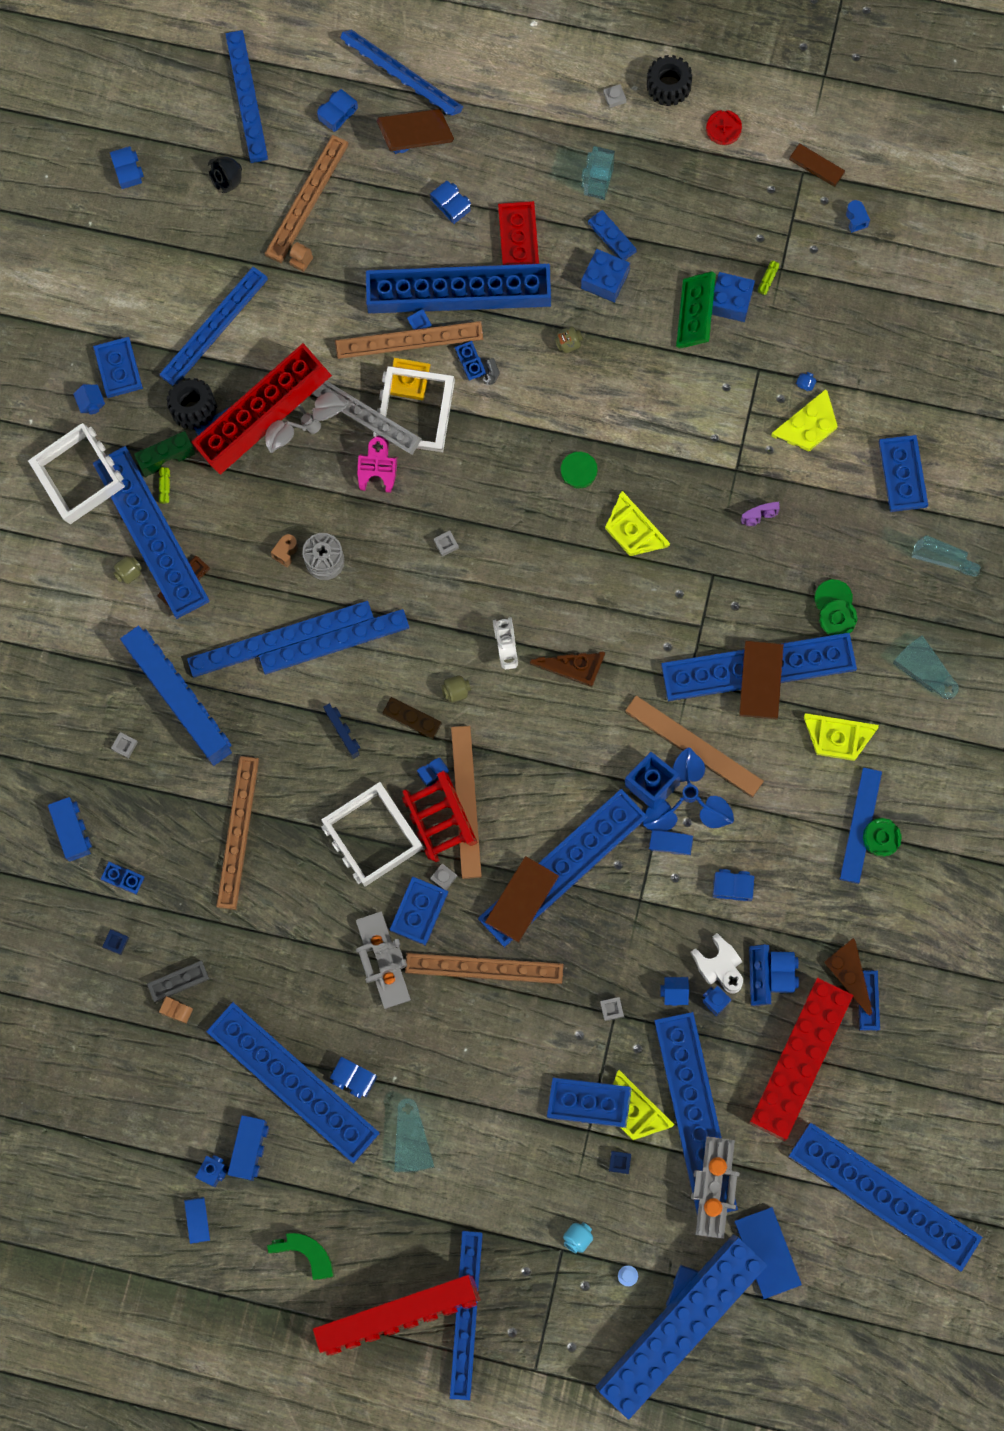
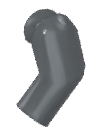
M494 358L486 361L489 371L483 377V381L487 385H493L500 375Z

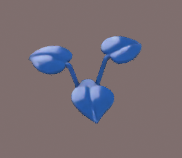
M690 747L679 754L673 765V769L680 774V782L687 781L682 797L672 809L666 801L655 811L648 806L645 813L648 818L643 821V826L651 831H668L672 829L678 820L674 811L683 801L688 803L698 801L704 807L700 811V819L709 828H720L734 822L732 809L723 798L710 796L706 804H704L698 796V788L690 783V781L697 782L701 780L705 774L704 762Z

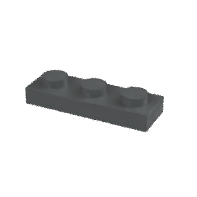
M201 960L152 981L147 985L156 1003L165 999L166 996H173L210 980Z

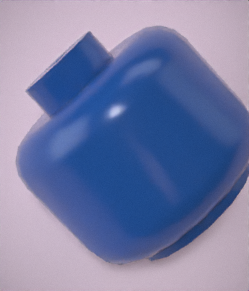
M810 372L806 374L801 373L796 381V385L806 391H812L817 381L813 377L814 374Z

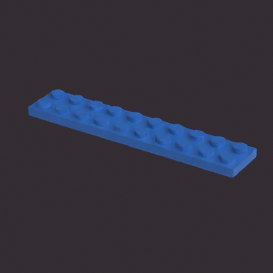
M124 446L109 454L115 463L113 465L115 471L118 470L124 478L122 482L125 485L123 489L112 495L111 499L175 618L178 619L209 603L210 601L127 447ZM99 459L93 462L103 484L107 486L113 482L102 461Z
M850 633L782 643L784 646L781 683L857 670ZM744 650L661 663L667 700L674 701L741 690Z
M622 789L539 862L540 865L559 875V878L532 922L648 818ZM497 900L478 917V920L505 948L513 940L485 924V921L498 902Z
M234 1002L206 1031L353 1164L380 1135L372 1125Z
M691 1012L654 1020L691 1190L694 1193L696 1180L694 1171H703L706 1137H722L694 1013ZM726 1175L722 1177L720 1202L726 1203L729 1176ZM736 1199L734 1202V1205H736V1209H727V1212L738 1210ZM694 1200L698 1215L699 1200Z
M811 1122L788 1156L959 1272H962L983 1238Z

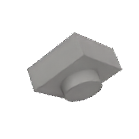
M621 84L603 90L609 108L626 103V97Z
M451 531L433 539L442 557L459 549Z
M120 732L111 750L129 759L138 742Z
M441 864L430 880L440 888L447 890L458 876L444 864Z
M620 997L600 1001L604 1021L624 1017Z

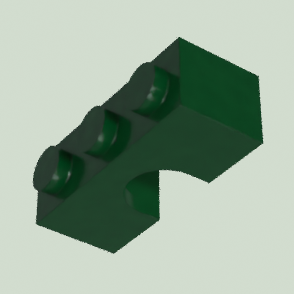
M183 431L134 455L144 476L147 477L158 472L165 462L171 459H178L180 462L195 455V451L186 432Z

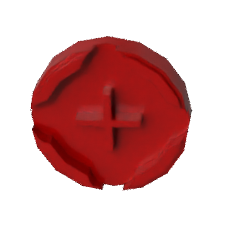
M729 110L716 111L707 120V135L716 144H732L741 135V119L737 114Z

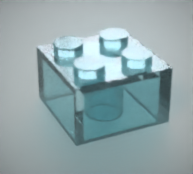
M593 146L592 152L588 153L587 167L583 169L582 173L583 181L581 187L584 188V195L605 200L614 170L615 151Z

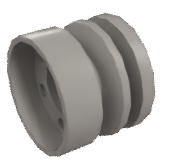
M318 533L306 540L302 555L308 572L319 580H330L339 575L345 561L340 542L328 533Z

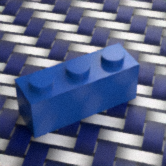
M68 797L49 804L48 808L65 858L71 862L90 855L89 848L92 847L89 837H85L83 830H86L83 819H79L78 812H80L77 801L74 802Z
M241 1116L228 1171L229 1176L254 1181V1177H258L260 1166L257 1165L259 1157L262 1158L265 1148L262 1142L264 1137L267 1138L269 1132L267 1121Z

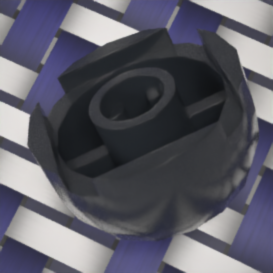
M226 155L209 160L208 166L211 165V170L208 172L214 186L218 190L221 188L223 190L221 193H227L237 188L242 178L241 165L235 159Z

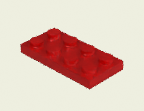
M534 201L498 204L502 264H539Z

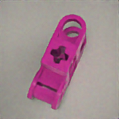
M376 436L369 442L368 455H358L357 474L361 491H366L367 482H369L370 477L379 476L382 478L384 485H386V493L392 492L397 472V457L388 456L389 442L382 436ZM378 441L380 442V445H383V447L380 450H378L377 447H374V444L378 443Z

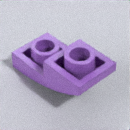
M779 502L763 504L742 514L741 524L755 526L757 523H760L761 516L765 518L775 517L779 513Z

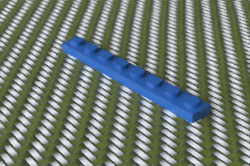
M352 29L342 32L340 38L345 41L347 46L357 49L362 56L370 58L375 65L386 69L389 75L399 78L402 84L412 87L418 95L429 99L431 104L441 107L448 115L453 116L461 113L463 109L461 104Z
M243 30L225 33L250 162L268 160L244 33Z
M253 266L160 373V377L172 386L174 384L177 385L266 283L268 277Z
M404 609L261 654L259 658L266 675L409 629V624Z
M462 1231L459 1278L466 1275L473 1276L479 1291L483 1233ZM477 1306L468 1309L457 1308L450 1399L471 1400Z

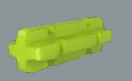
M770 261L768 269L758 287V293L762 295L767 294L779 268L778 262Z
M162 467L159 469V502L167 504L169 503L170 470L167 467Z

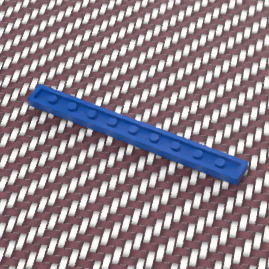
M365 601L187 658L194 678L257 658L261 654L374 619L369 602Z

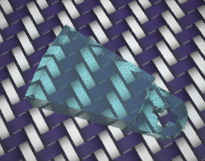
M927 535L917 541L911 556L912 558L961 571L969 576H978L981 569L980 565L966 560L968 552Z
M923 635L909 644L893 662L894 665L929 691L936 692L944 699L954 698L959 691L957 682L954 681ZM945 685H946L947 687H949V686L951 685V686L953 687L952 690H951L953 693H951V692H947V693H946V692L944 691V690H945Z
M403 1099L398 1105L394 1172H418L435 1168L418 1106L412 1099ZM407 1103H409L410 1107L414 1108L410 1111L409 1115L402 1111V1108H405Z

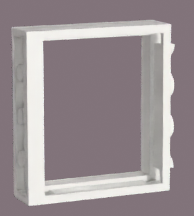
M388 366L387 372L384 371L382 382H385L384 390L381 389L379 400L382 401L381 408L377 409V412L385 417L387 415L393 375L445 382L436 441L428 442L421 440L417 446V449L443 452L455 384L454 376ZM375 432L373 433V437L380 436Z
M84 423L28 460L61 517L69 524H72L125 487L122 482L123 476L118 470L115 471L113 467L115 465L114 461L109 455L106 456L104 445L96 440V432L92 427H87ZM87 437L113 479V482L70 510L44 466Z
M381 782L322 819L324 824L321 827L326 836L331 835L334 840L332 845L337 852L341 851L345 856L342 858L347 868L352 867L355 872L352 874L358 884L362 882L364 887L423 849L422 844ZM378 795L412 847L365 877L332 827V824Z

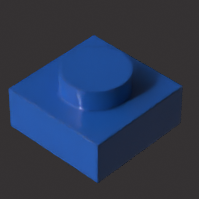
M424 309L407 317L413 330L428 328L432 325Z

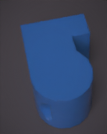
M858 200L851 201L848 204L846 216L850 220L849 229L853 233L867 228L870 218L862 202Z
M439 757L426 766L419 768L417 773L425 786L428 787L439 780L438 773L442 771L448 773L449 769Z

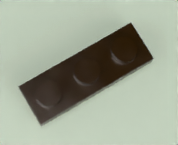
M393 697L389 699L382 712V715L434 740L442 725L441 721Z

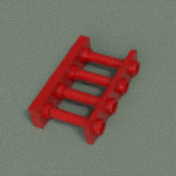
M445 771L437 774L439 778L437 783L412 795L406 789L402 791L404 794L402 800L405 806L411 810V814H409L411 821L414 825L417 824L419 829L417 835L420 841L426 845V849H424L426 856L434 862L440 861L438 853L461 842L467 843L470 846L478 843L451 779ZM438 790H444L446 797L443 801L420 812L418 811L415 801ZM446 807L452 809L454 813L452 818L426 829L423 818ZM453 825H459L461 832L458 836L435 847L433 846L430 836Z

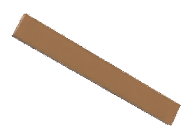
M334 135L331 136L265 252L266 257L282 263L347 149L348 141Z
M481 321L339 339L335 340L337 358L341 359L484 339Z
M635 696L625 710V713L682 751L690 747L702 759L707 768L753 798L764 781L638 696Z
M451 727L456 793L478 842L473 846L463 842L460 843L462 879L482 878L471 727Z
M239 757L217 908L237 910L259 758Z
M407 953L406 956L407 966L405 974L562 984L563 964L413 953Z

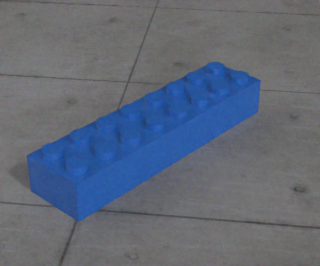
M138 625L121 637L120 640L211 764L215 766L232 753L229 748L232 746L229 739L223 732L219 733L221 730L212 717L208 719L210 715L203 704L198 701L191 688H187L188 686L179 672L175 674L177 671L173 664L166 658L158 644H154L155 642L147 629L142 630Z

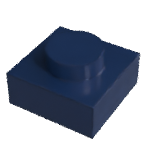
M110 929L102 947L122 955L129 937Z
M611 1151L609 1172L629 1174L631 1154Z

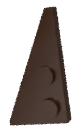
M605 652L560 655L553 658L539 657L531 659L530 665L593 687L605 657Z
M853 938L824 963L849 993L854 995V999L870 1016L873 1013L857 943Z

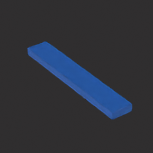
M864 767L862 769L839 880L856 884L860 883L866 853L863 832L867 824L873 819L882 771Z

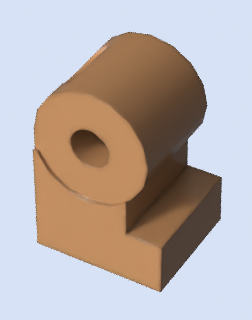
M298 242L291 248L290 256L292 258L289 261L290 265L304 272L313 259L311 249Z
M290 534L284 535L271 551L272 558L287 568L292 562L290 555L294 554L298 549L296 538Z
M166 996L159 1013L187 1024L193 1009Z

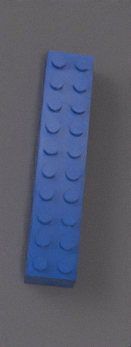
M550 264L366 270V304L368 314L417 312L421 309H424V311L551 307Z
M732 1234L595 1386L596 1389L629 1420L768 1265L739 1237Z

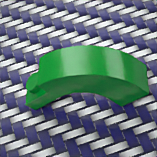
M289 1233L286 1234L287 1242H284V1239L273 1240L271 1245H267L269 1254L287 1251L303 1253L311 1264L313 1280L335 1277L333 1263L328 1252L319 1242L308 1236Z

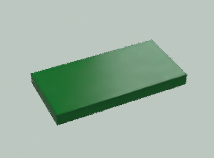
M713 271L683 279L676 347L679 349L709 342L716 273Z

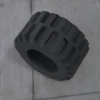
M665 55L664 58H657V62L655 60L652 62V66H649L647 73V91H649L650 97L653 96L655 102L659 101L660 105L666 103L667 106L673 103L675 106L678 105V101L682 103L685 97L689 96L692 85V69L688 67L687 61L683 62L681 57L677 59L676 55H672V57ZM671 76L676 78L679 82L673 85L664 84L660 79H662L663 77Z
M187 378L186 381L181 380L178 385L174 384L172 386L173 390H169V396H167L166 400L171 416L177 425H181L185 429L187 427L189 429L197 427L198 429L203 424L207 425L208 420L212 421V415L216 414L215 408H217V404L208 384H205L203 380L199 381L197 378L193 380ZM191 401H199L194 406L184 407L187 403Z

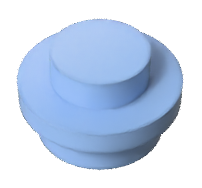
M624 1266L618 1272V1280L624 1286H632L638 1280V1272L632 1266Z

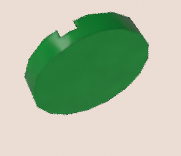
M573 452L562 461L561 477L567 485L569 484L573 488H586L597 477V463L588 453Z
M830 579L824 581L815 592L814 602L819 611L831 600L840 599L851 604L853 602V594L850 587L840 580Z
M840 599L831 600L826 603L819 615L821 628L830 636L851 633L858 619L853 605Z
M875 819L868 823L864 829V845L875 856H890L901 845L902 836L900 829L890 819Z

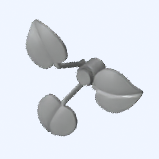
M333 393L322 394L316 399L315 408L312 409L313 414L306 413L303 407L298 405L297 407L303 413L301 417L302 425L290 421L284 423L281 420L272 423L267 429L265 436L268 450L273 453L290 442L294 436V428L292 426L303 431L307 430L311 434L317 433L321 429L319 421L335 416L344 410L346 405Z

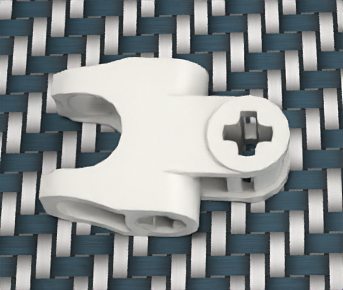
M512 617L499 621L493 620L501 667L505 670L516 668L518 666ZM507 659H514L511 663L504 662Z
M716 933L712 936L719 952L716 957L712 959L705 958L696 948L691 951V955L700 974L709 985L718 980L727 993L735 994L741 990L743 978L735 968L742 963V960L734 948ZM730 979L732 981L735 979L737 980L736 986H734L733 984L729 985Z

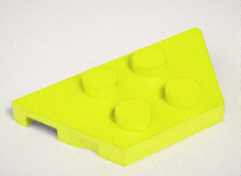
M824 390L772 432L771 436L776 439L777 437L783 439L788 444L799 446L808 452L811 451L838 427L828 391Z
M622 491L605 526L608 533L629 556L669 547L670 543Z
M804 714V720L816 755L855 761L879 726Z
M620 1070L617 1071L613 1085L632 1088L627 1126L621 1129L632 1140H636L672 1128L674 1124Z

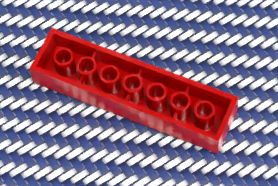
M302 343L197 436L192 443L206 461L221 475L266 435L267 429L272 423L278 420L282 421L332 375L306 345Z
M819 978L815 980L749 1121L750 1125L784 1142L788 1139L854 995Z
M466 1275L313 1328L319 1352L332 1356L341 1353V1348L353 1349L361 1346V1341L373 1342L381 1339V1334L390 1336L399 1333V1328L411 1329L419 1326V1321L431 1322L437 1320L439 1314L443 1313V1315L448 1316L457 1313V1308H472L477 1306L476 1302L481 1299L474 1277Z

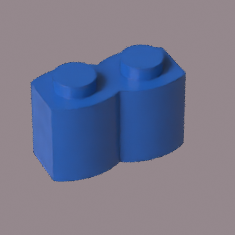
M342 89L333 92L329 98L330 101L322 104L317 111L318 120L333 132L337 131L358 109L357 101Z
M129 146L110 152L121 189L141 184V178L144 175L141 166L137 167L136 162L139 161L136 150L132 151Z
M446 180L430 193V198L444 215L455 224L471 211V202L465 195L462 196L458 193L459 189L454 183Z
M719 869V872H715L713 898L752 901L754 876L750 875V872L739 871L738 874H733L731 870Z
M770 952L771 993H794L795 988H799V978L795 977V969H798L799 960L798 957H795V952Z
M341 1057L330 1079L334 1080L333 1085L342 1090L344 1086L351 1089L350 1094L360 1099L361 1096H368L378 1076Z

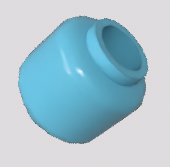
M584 1222L582 1224L573 1223L563 1236L564 1245L575 1254L577 1252L583 1253L593 1241L592 1229Z

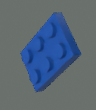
M129 337L93 346L107 398L143 389Z
M412 877L391 925L390 932L426 946L449 892Z

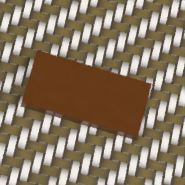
M441 109L378 117L376 121L390 151L452 143L454 140Z
M745 641L739 716L778 720L784 644Z
M525 856L485 921V924L519 943L559 878V875Z

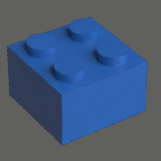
M596 249L581 279V289L615 303L630 272V262Z
M719 272L714 289L712 315L745 322L755 280Z
M650 752L626 776L625 785L629 791L655 811L680 785V774Z

